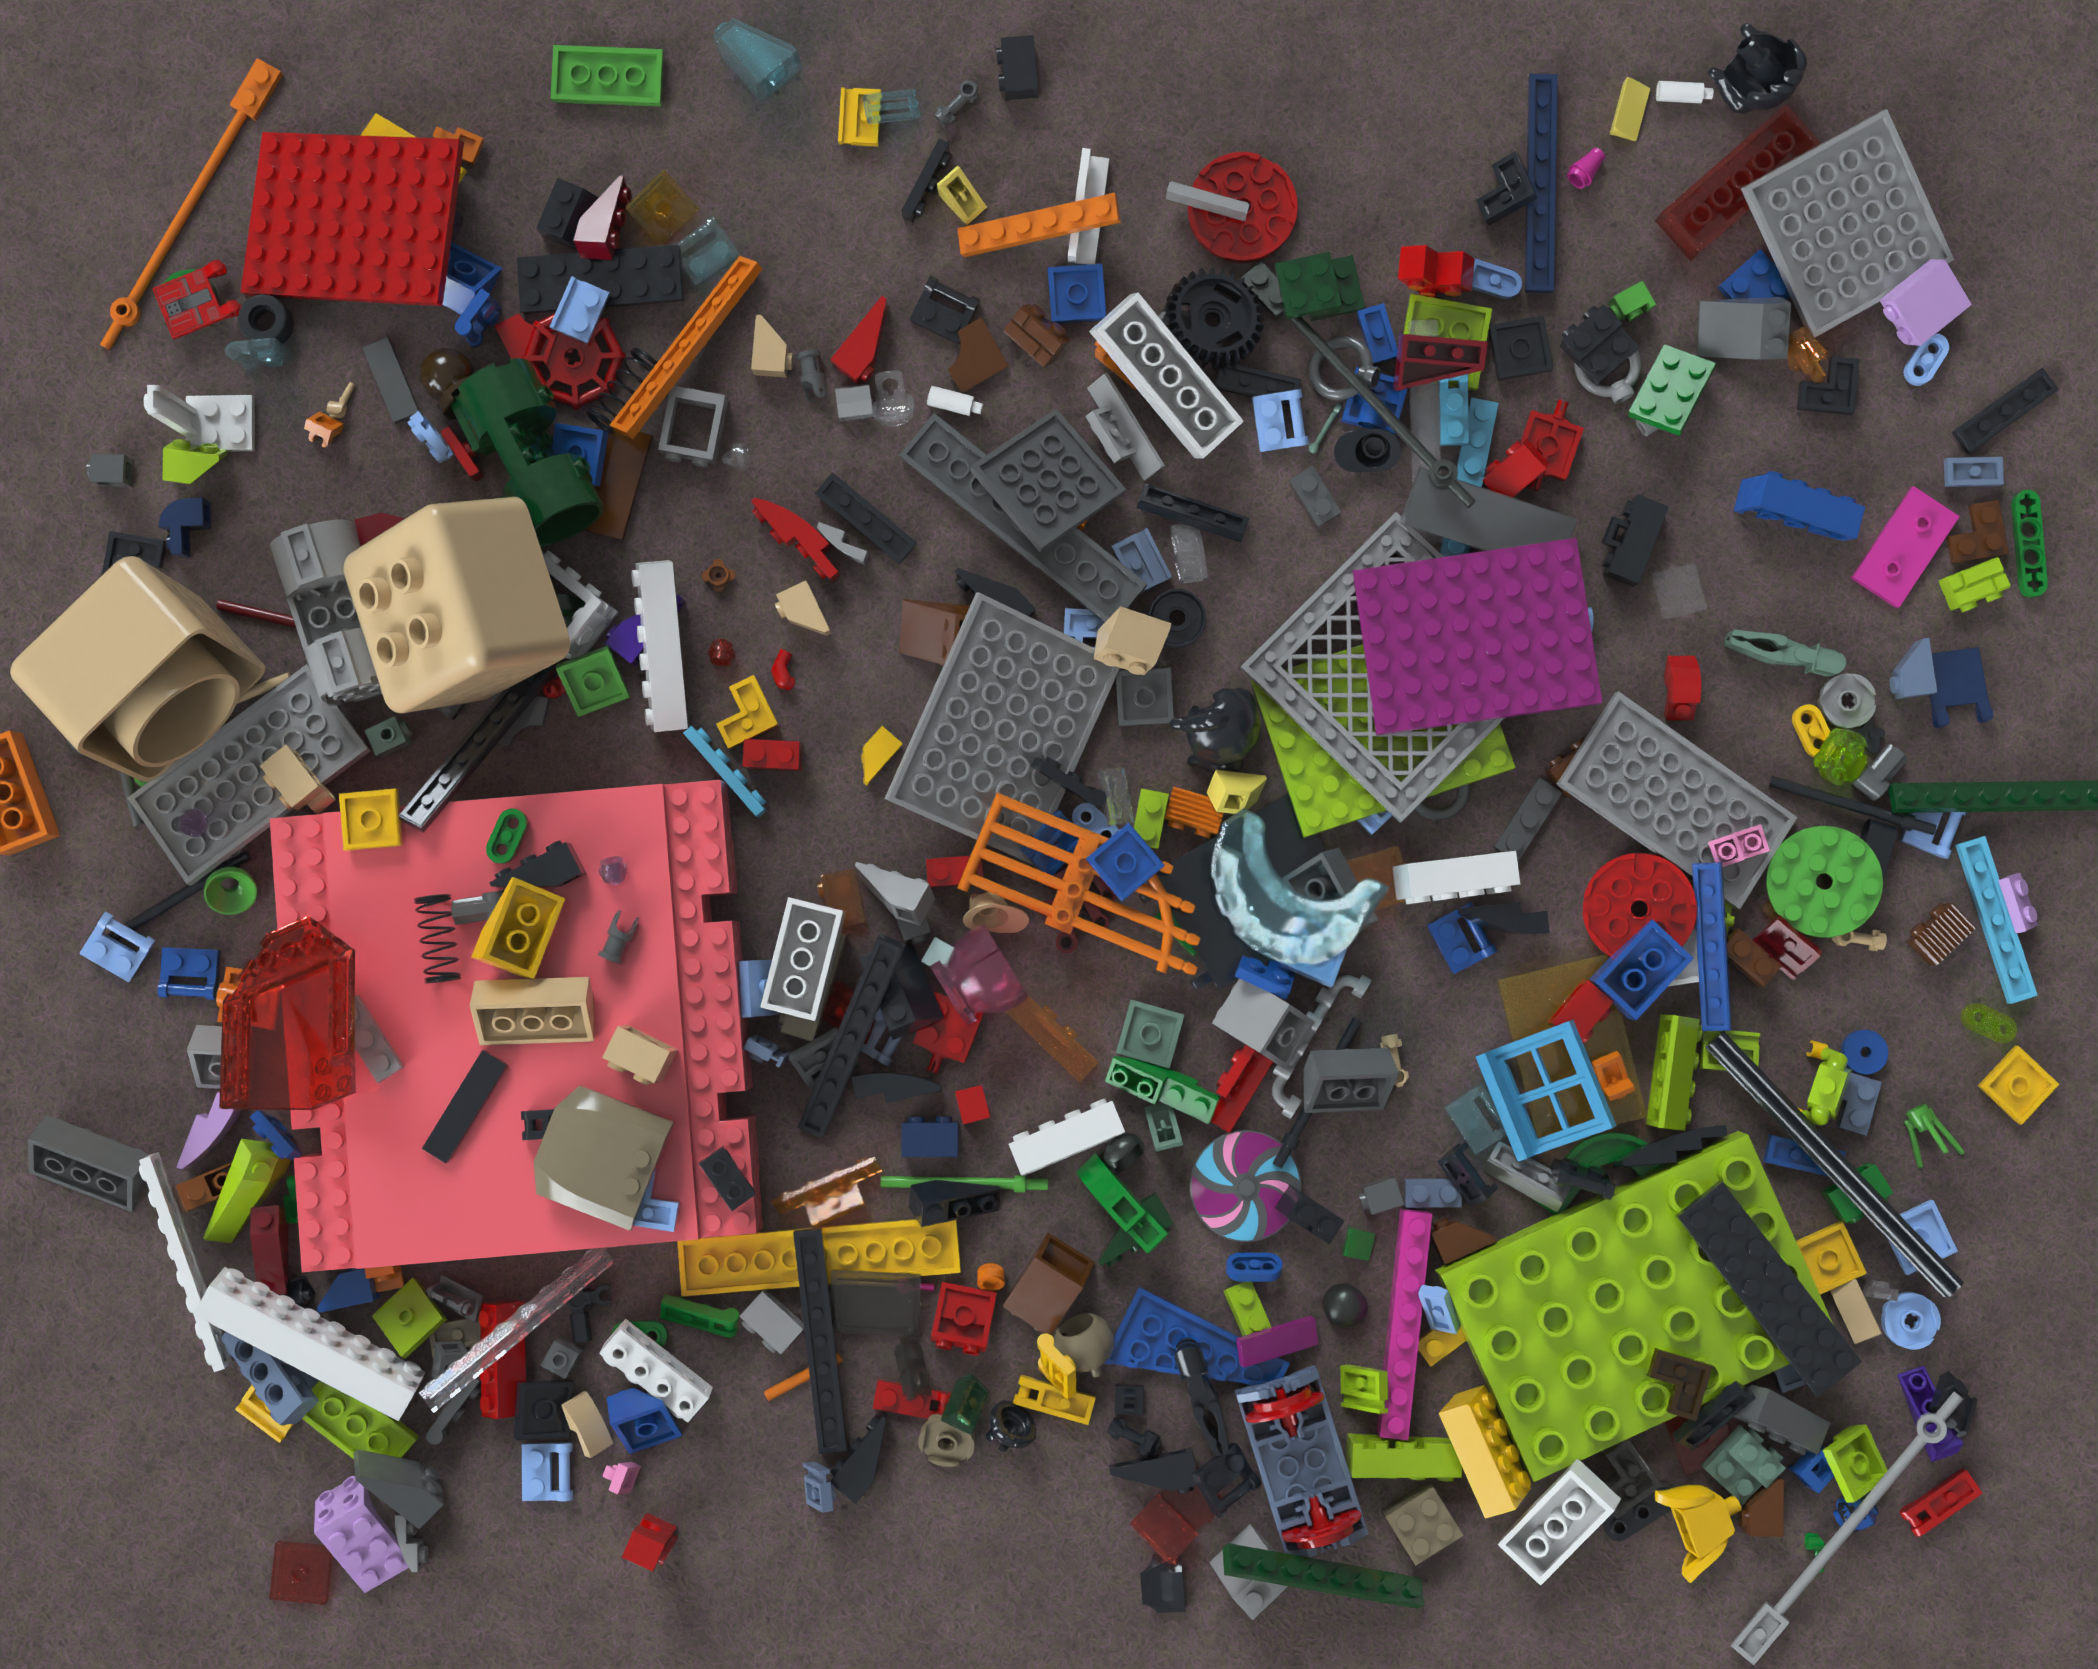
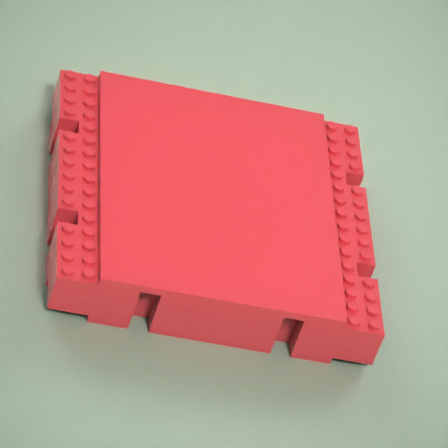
M710 780L676 784H653L449 802L424 833L401 821L403 846L343 851L340 811L270 818L277 930L285 932L306 931L308 957L280 959L292 1130L320 1127L322 1153H312L294 1158L302 1272L348 1268L361 1269L697 1240L707 1237L754 1234L763 1228L755 1115L728 1117L726 1092L753 1088L751 1058L748 1056L749 1052L743 1049L749 1039L748 1017L742 1018L739 961H743L740 922H712L710 896L738 894L728 784L726 782ZM400 806V813L406 806ZM507 809L520 810L527 816L529 824L516 856L508 863H495L487 856L486 845L496 822L503 811ZM513 818L510 821V827L512 829L518 827V819ZM561 840L562 844L565 842L571 843L586 874L562 887H539L565 898V901L534 979L590 977L594 997V1041L479 1045L470 1009L474 981L529 978L519 977L471 958L486 921L455 925L451 915L424 923L421 926L456 928L454 931L422 941L456 942L457 945L455 947L425 956L457 957L459 961L428 970L427 972H457L462 974V978L425 984V978L440 976L423 973L426 968L452 960L422 958L423 953L448 945L422 944L419 940L427 935L448 929L419 928L417 926L418 923L445 914L418 913L415 909L424 904H415L414 899L429 895L451 894V900L419 909L421 911H451L452 901L479 897L483 893L505 890L506 887H492L489 883L496 879L495 874L508 867L511 870L521 866L520 861L532 854H536L538 857L546 853L545 848L556 841ZM505 844L500 845L498 848V852L501 855L507 852ZM618 910H621L616 924L619 931H629L635 918L639 917L638 926L632 941L627 943L621 959L623 962L621 965L598 956L599 951H602L609 936L607 933ZM355 995L360 996L404 1065V1068L380 1083L376 1082L332 1010ZM629 1025L678 1049L663 1081L646 1085L633 1078L635 1074L630 1071H623L622 1073L607 1066L609 1061L602 1057L617 1026ZM482 1050H485L507 1063L508 1066L449 1163H444L423 1150L422 1147ZM582 1085L674 1121L665 1148L662 1150L655 1167L656 1174L652 1198L680 1202L675 1231L670 1232L633 1226V1229L629 1231L537 1195L534 1159L542 1139L522 1140V1131H525L524 1120H521V1111L555 1109L569 1094ZM536 1119V1130H543L542 1119ZM723 1145L756 1191L755 1196L733 1211L730 1210L699 1165L701 1160Z

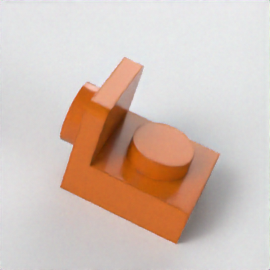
M401 1265L364 1268L366 1279L374 1278L376 1292L402 1288L405 1285Z

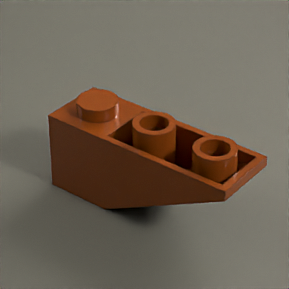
M232 1162L175 1185L172 1188L182 1215L218 1200Z

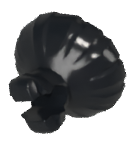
M1002 1400L995 1404L991 1410L989 1421L991 1429L988 1430L986 1439L990 1443L993 1439H998L1001 1442L998 1450L1001 1452H1006L1009 1447L1022 1449L1033 1443L1036 1438L1037 1429L1028 1411L1023 1409L1022 1406L1014 1404L1013 1401Z

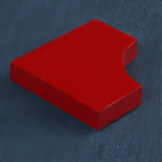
M519 313L495 325L511 359L524 356L534 327L525 322ZM550 328L547 329L552 335L560 333ZM544 334L536 355H544L549 340ZM536 362L538 367L545 364V362Z

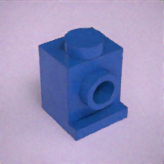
M1824 1446L1821 1447L1819 1454L1807 1451L1794 1465L1790 1464L1788 1467L1806 1487L1818 1494L1834 1477L1822 1451L1826 1448Z

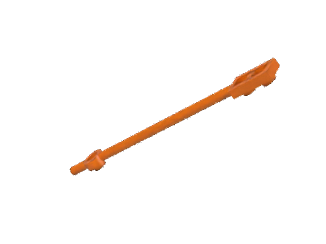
M258 58L254 62L230 103V106L236 109L237 112L129 296L127 298H118L112 303L110 315L114 321L100 343L104 348L111 350L123 327L133 326L140 319L139 300L247 117H250L256 121L283 76L280 70ZM123 307H127V312L121 315L120 310Z

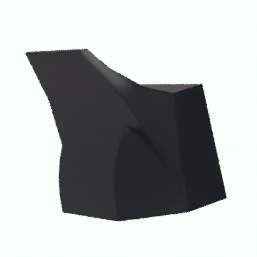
M1181 1554L1152 1555L1150 1565L1140 1573L1142 1604L1154 1608L1157 1613L1185 1612Z

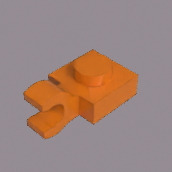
M436 127L432 136L433 138L460 139L463 141L462 161L473 166L485 142L482 137L457 127L455 134Z

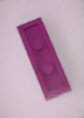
M1312 1316L1236 1338L1239 1363L1244 1368L1319 1345L1316 1322Z

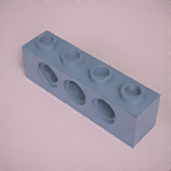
M228 1332L221 1336V1340L226 1346V1351L236 1360L241 1368V1373L249 1379L255 1388L256 1395L264 1401L270 1410L272 1419L279 1423V1425L297 1424L319 1402L297 1368Z

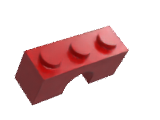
M646 1513L640 1525H637L633 1530L621 1558L653 1572L658 1564L663 1566L670 1552H672L678 1536L674 1535L677 1526Z

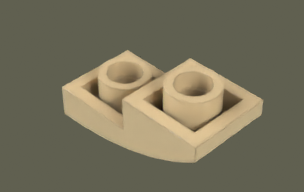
M1857 1279L1830 1290L1855 1344L1882 1334Z
M586 1391L581 1392L561 1405L569 1428L576 1431L586 1457L592 1458L613 1444L601 1414Z

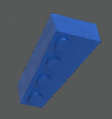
M1767 471L1764 475L1741 481L1734 512L1743 514L1745 511L1757 512L1756 518L1763 520L1784 519L1783 525L1793 528H1806V526H1809L1808 532L1841 541L1857 539L1865 506L1856 504V500L1851 497L1831 495L1832 491L1828 489H1813L1807 487V482L1801 480L1790 481L1784 479L1783 474L1774 471Z

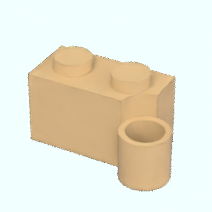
M284 745L259 765L265 772L263 779L271 788L279 790L282 794L279 796V799L289 810L293 808L298 811L307 804L316 814H320L336 801L333 794L320 782L299 753L288 745Z

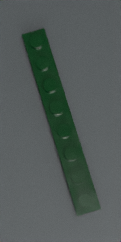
M2098 780L1891 783L1888 787L1892 813L2098 810Z
M1231 1543L1223 1546L1224 1575L1416 1609L1424 1606L1422 1578Z

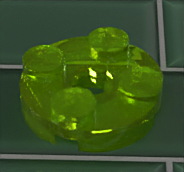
M1833 729L1814 757V765L1818 768L1821 777L1836 785H1843L1842 783L1845 781L1852 782L1858 778L1867 763L1868 756L1864 755V746L1868 747L1867 742L1861 734L1852 730ZM1843 754L1845 758L1843 761H1840V758Z

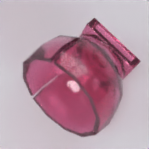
M984 924L971 929L956 942L946 964H942L939 960L930 966L958 1014L967 1025L977 1020L975 1015L978 1012L1001 1014L1018 1007L1029 998Z

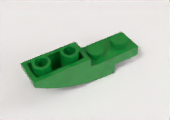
M1113 1057L1105 1082L1154 1105L1160 1101L1207 1124L1212 1121L1221 1096L1197 1086L1199 1081L1156 1064L1126 1057Z
M1097 1153L1076 1172L1106 1211L1125 1232L1133 1237L1147 1254H1150L1170 1235L1133 1195L1134 1193L1110 1170Z

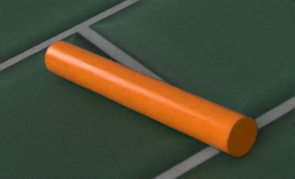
M837 1352L838 1364L843 1362L839 1352ZM809 1367L765 1390L764 1394L767 1400L770 1401L810 1380Z

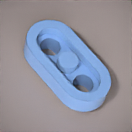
M1936 333L1921 346H1917L1904 367V377L1908 383L1914 386H1921L1933 378L1949 351L1948 340L1943 335ZM1929 345L1935 347L1936 352L1934 354L1929 352ZM1914 368L1921 370V376L1914 374Z
M1080 804L1073 811L1072 820L1075 825L1100 835L1103 831H1109L1113 836L1119 831L1092 804ZM1083 812H1089L1091 814V820L1089 822H1084L1081 820V814Z

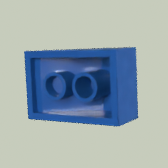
M1651 919L1606 960L1589 981L1613 1000V1005L1628 1019L1637 1020L1694 958Z

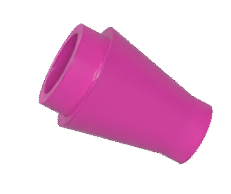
M1593 148L1588 154L1572 164L1567 173L1569 182L1580 189L1589 186L1602 162L1606 159L1604 152L1599 148Z

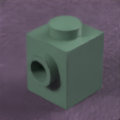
M395 716L364 730L375 755L382 758L413 744L410 739L413 732L406 720L402 721L401 718Z

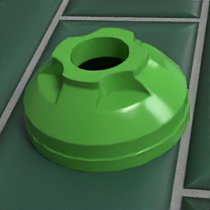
M225 867L213 872L208 877L204 887V897L208 906L214 911L221 914L234 915L246 911L252 906L257 897V887L255 880L247 871L236 867ZM226 878H234L238 881V885L232 889L224 888L221 883Z

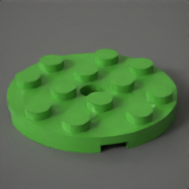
M1831 826L1807 828L1786 839L1772 857L1766 875L1767 893L1776 914L1785 918L1794 929L1802 934L1817 938L1841 936L1854 931L1864 924L1877 908L1883 888L1880 863L1868 844L1847 830ZM1827 874L1832 879V886L1829 889L1823 890L1816 885V878L1819 875Z

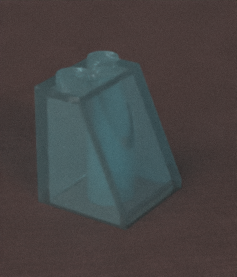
M732 18L728 23H721L715 29V34L712 35L719 55L760 103L765 101L803 69L798 50L793 45L735 18Z

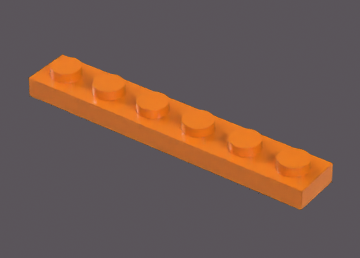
M1110 193L957 228L960 254L965 258L1121 223L1118 196L1115 193Z

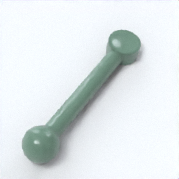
M1339 402L1315 442L1309 445L1308 450L1311 453L1319 451L1320 442L1343 406Z

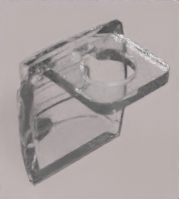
M900 370L876 373L875 382L878 399H874L872 404V414L875 421L881 425L891 427L905 424L913 416L915 404L911 394H905L902 372ZM893 378L898 382V387L894 390L895 395L889 396L888 391L883 389L882 383L885 379Z

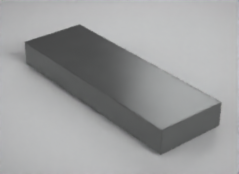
M386 337L362 347L393 423L398 424L410 419L419 408L390 339Z

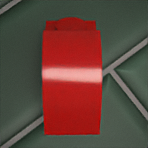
M1667 656L1664 682L1668 690L1664 710L1665 719L1694 720L1696 704L1700 703L1701 674L1695 656Z

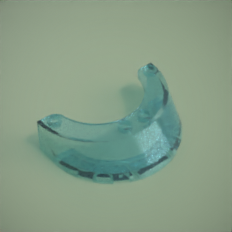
M1245 808L1223 822L1212 856L1211 878L1215 880L1217 890L1215 898L1223 916L1227 915L1236 928L1234 932L1260 954L1275 961L1291 965L1295 963L1318 964L1344 951L1357 937L1389 888L1375 879L1365 878L1350 893L1338 899L1316 900L1297 893L1280 879L1269 861L1265 845V824L1262 818Z

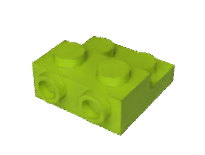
M1866 1424L1850 1425L1834 1436V1442L1822 1450L1847 1503L1856 1502L1871 1491L1888 1471Z

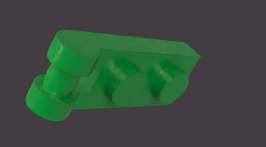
M664 1294L661 1301L660 1319L730 1338L738 1333L739 1312L734 1308L720 1310L705 1303L699 1304L688 1301L681 1296Z

